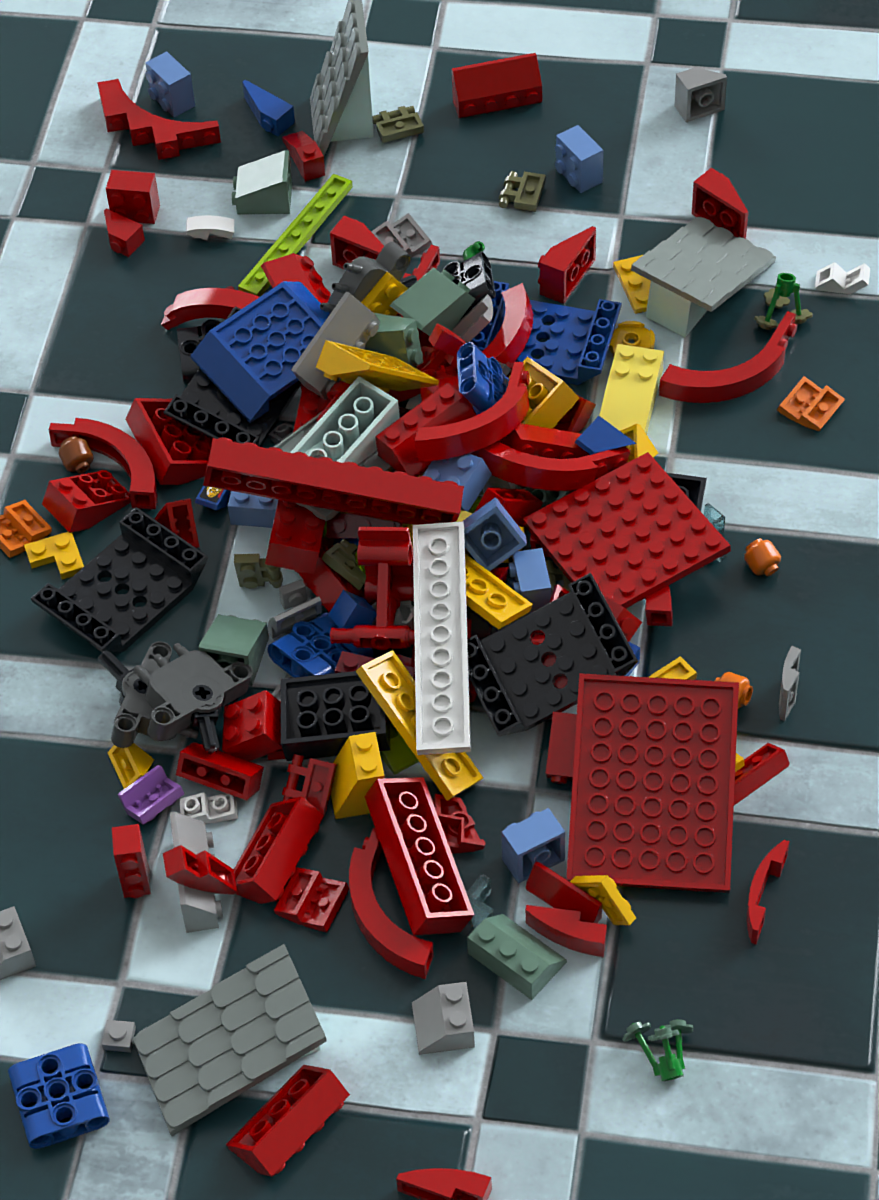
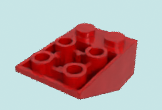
M101 470L49 481L42 505L71 533L91 528L129 504L131 499L130 493L110 472Z

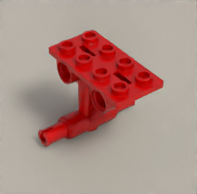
M359 527L357 560L359 566L365 567L366 601H377L376 625H356L353 628L332 627L330 630L331 644H353L357 648H376L378 650H387L389 648L408 649L411 645H415L414 629H411L408 625H394V621L401 601L414 602L413 548L409 528Z

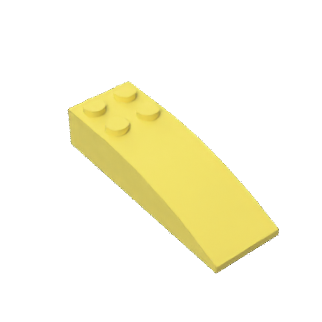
M617 344L600 410V417L619 431L634 424H639L647 435L663 372L664 351Z

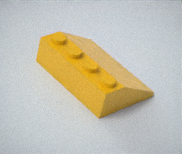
M325 340L316 368L323 371V376L328 379L337 381L339 377L342 381L352 384L360 376L384 392H389L390 389L405 391L437 386L439 384V380L394 356Z
M527 356L523 362L525 371H529V385L526 386L530 407L521 423L552 429L573 407L579 397L563 380Z

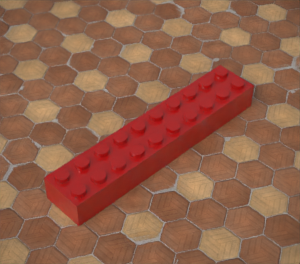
M303 386L293 432L321 413L330 400L328 398L327 400L323 399ZM278 500L265 564L315 574L325 520L316 517L310 510L296 503Z
M223 437L213 438L203 486L409 525L456 522L460 515L464 486L457 485L453 481L440 482L427 476H409L402 471H383V469L375 466L367 468L358 466L354 462L341 463L333 461L328 457H310L302 452H283L280 448H263L250 442L242 444Z

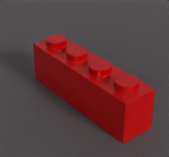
M520 423L510 434L500 440L501 443L513 449L540 457L571 459L590 455L575 444L576 439L581 435L580 433Z

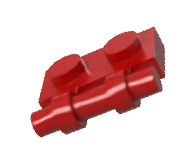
M294 754L292 764H289L287 769L289 777L286 787H283V801L303 796L325 816L337 764L310 758L308 768L302 767L304 756ZM299 775L306 776L302 791L296 790Z

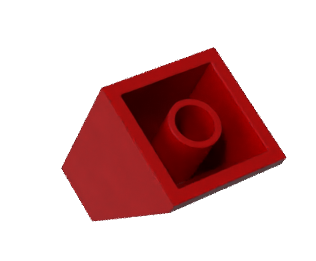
M553 712L546 765V777L551 778L552 783L567 784V780L573 781L577 714Z

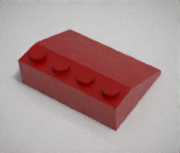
M135 398L125 420L137 442L149 456L154 474L160 485H182L204 477L213 439L164 415V411L172 399Z

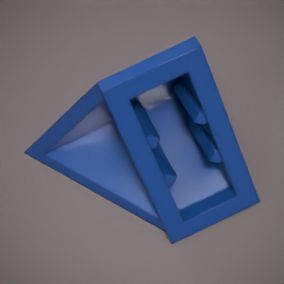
M600 416L575 441V444L590 455L637 444Z

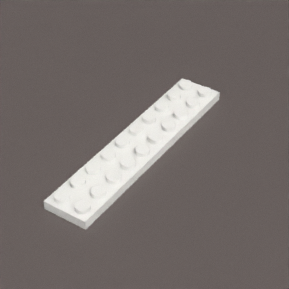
M464 522L413 525L417 755L471 752Z

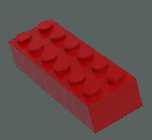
M424 777L377 779L365 795V800L413 935L461 932L474 916V912Z

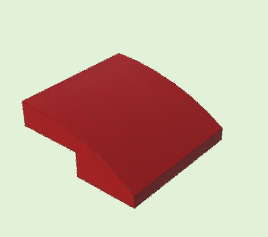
M296 867V872L287 884L274 912L294 923L327 932L349 891V887L346 882L323 878L320 871Z

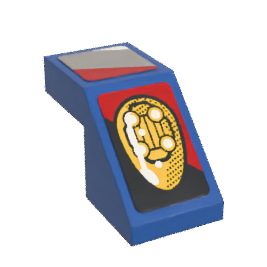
M203 486L196 497L195 503L214 510L221 509L227 506L230 491Z

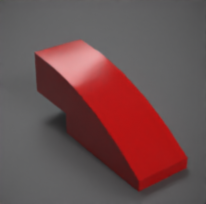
M437 323L428 340L434 348L445 352L444 358L451 366L457 368V352L466 342L451 330Z
M179 845L163 853L166 877L176 883L211 893L229 895L238 893L234 869L204 850L194 854L184 846Z
M526 905V924L537 933L568 949L604 958L607 937L606 924L582 922L580 911Z
M432 1168L399 1173L396 1178L397 1190L399 1192L421 1200H488L492 1190L491 1177L458 1169Z

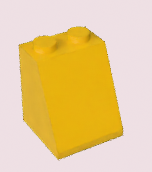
M376 732L349 736L333 762L337 764L330 794L335 819L370 813L365 795L377 779L385 778Z

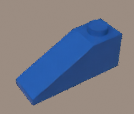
M247 80L242 82L244 99L261 127L267 132L279 136L295 123L294 107Z

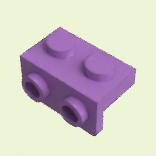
M157 765L121 791L118 797L127 815L141 824H145L153 820L162 810L173 805L185 793L182 787L167 778L163 768Z

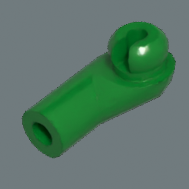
M476 241L473 245L466 248L463 252V260L465 261L481 251L483 252L485 250L484 244Z

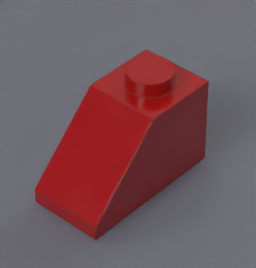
M106 208L104 215L111 249L116 253L129 257L145 241L142 224Z

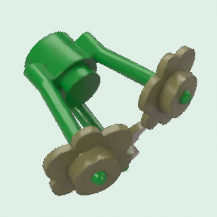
M778 274L775 288H771L769 292L764 293L765 303L769 306L766 317H754V320L759 324L758 326L764 330H772V328L778 327L779 323L771 319L775 307L782 308L789 305L790 299L788 297L791 296V293H794L796 309L791 311L796 314L795 324L804 323L807 319L813 317V313L809 312L808 309L801 310L800 284L795 283L796 277L793 274Z

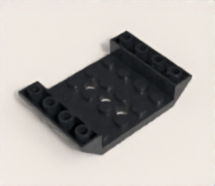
M235 306L227 319L241 309ZM199 368L182 395L175 394L165 409L164 415L211 439L223 437L231 439L233 442L242 444L250 442L261 447L300 388L301 382H296L270 400L269 411L250 423Z
M137 507L119 522L122 534L64 585L57 589L48 583L31 597V601L101 652L105 650L109 652H124L194 589L208 560L207 555ZM103 577L111 578L108 582L99 581ZM126 589L129 591L127 594H116L119 590ZM138 602L147 603L144 607L134 606Z
M591 573L568 584L571 592L490 636L480 640L477 635H474L468 639L469 679L498 736L528 731L552 718L553 712H563L578 703L579 673L625 676L638 662ZM537 633L545 634L543 643L539 645L533 644V636ZM547 655H555L556 662L550 667L543 665V660ZM561 676L568 679L567 685L561 689L556 688L554 685L556 679Z

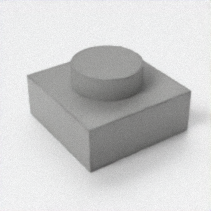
M302 579L279 587L280 602L284 610L296 607L307 601L306 586Z
M107 1020L102 1041L103 1050L131 1052L136 1030L135 1022Z

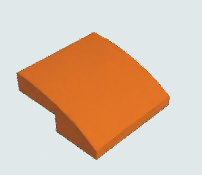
M803 376L779 405L777 411L796 423L820 431L844 402L845 398L827 385L821 389Z
M26 500L4 507V514L0 516V549L9 558L14 557L25 551L24 544L47 537L52 532V527Z

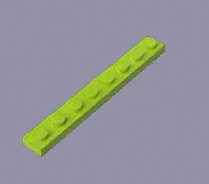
M333 173L238 285V290L261 297L271 285L261 265L264 262L292 253L297 254L353 188L352 181Z

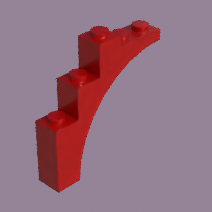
M119 79L97 82L107 132L129 129L133 146L154 142L158 160L180 156L179 150L221 142L217 120L181 122L165 119L147 112L130 100L123 91Z

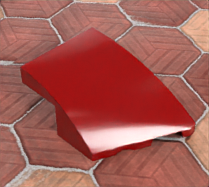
M435 794L432 801L451 853L483 850L485 841L484 839L480 840L474 829L475 823L472 817L468 815L462 799L453 797L447 801L443 795Z

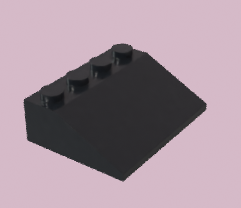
M356 671L281 679V746L286 761H292L294 754L304 756L303 760L337 756L349 736L376 732L380 752L391 750L389 718L378 705Z

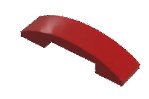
M783 840L765 856L752 880L747 907V929L750 941L753 944H757L765 920L766 908L758 906L769 874L777 877L781 876L788 856L790 841Z

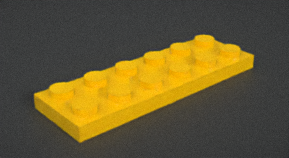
M409 525L407 528H409L413 548V525ZM465 554L467 606L471 610L475 611L498 630L530 612L533 605L531 602Z
M393 650L362 665L356 670L362 682L366 685L378 705L385 712L447 801L483 779V776L466 752L417 755L415 680Z

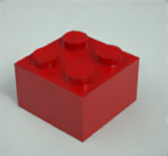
M111 170L106 185L109 210L137 223L155 224L160 208L155 173Z
M267 690L224 707L222 750L225 753L252 761L282 749L281 701Z

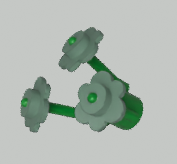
M676 1019L670 1021L669 1025H662L660 1028L655 1029V1034L648 1036V1040L651 1041L662 1040L665 1056L659 1057V1064L642 1036L643 1033L651 1029L650 1023L642 1025L641 1022H636L626 1029L627 1033L622 1040L627 1042L637 1038L653 1067L655 1076L660 1075L662 1081L674 1080L684 1076L683 1069L686 1068L683 1061L682 1033H692L693 1025L686 1024L685 1020ZM673 1036L676 1039V1055L671 1053L668 1038Z

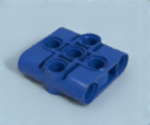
M472 342L462 345L457 352L459 392L473 405V409L476 415L492 407L502 398L510 379L502 372L499 362L494 357L487 358Z
M327 612L309 622L300 621L295 623L292 632L269 644L267 648L270 659L293 678L335 673V668L342 651L373 658L374 653L372 648H357L353 644H331L330 630L332 627H339L328 616L329 613Z
M73 1044L16 1063L9 1068V1078L30 1148H44L100 1129L110 1122L86 1044ZM57 1069L54 1073L47 1074L49 1070ZM85 1084H92L87 1089H81ZM58 1093H64L60 1098H53ZM36 1102L34 1106L26 1107L27 1104ZM64 1118H72L66 1123H61V1120Z

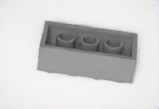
M346 291L291 369L301 384L327 400V393L341 378L338 377L337 381L328 379L323 376V371L316 368L325 340L365 349V344L369 338L373 337L379 329L380 321L377 316Z
M177 812L170 813L174 848L182 845L194 854L204 850L209 853V848H214L212 832H206L205 822ZM178 883L180 905L186 933L219 928L218 917H223L221 901L215 900V894L218 893L205 892Z

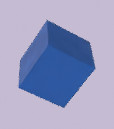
M343 590L328 616L339 628H353L356 625H371L377 616V611L364 598Z

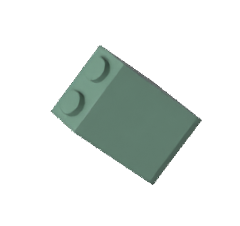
M284 150L238 167L237 176L233 177V188L236 192H232V205H236L237 214H290L292 173L289 150Z
M432 268L394 300L390 307L404 318L416 319L417 328L430 336L437 323L452 331L475 298L468 294L471 289L462 282L455 284L453 282L455 277L443 269L442 272H439Z
M374 313L380 321L379 329L373 337L369 338L365 344V350L394 356L415 368L422 363L423 353L421 351L416 319Z
M218 614L198 648L200 651L210 655L223 669L238 661L244 662L245 665H250L253 673L249 685L253 686L269 639L267 623L256 619L249 620L233 615Z

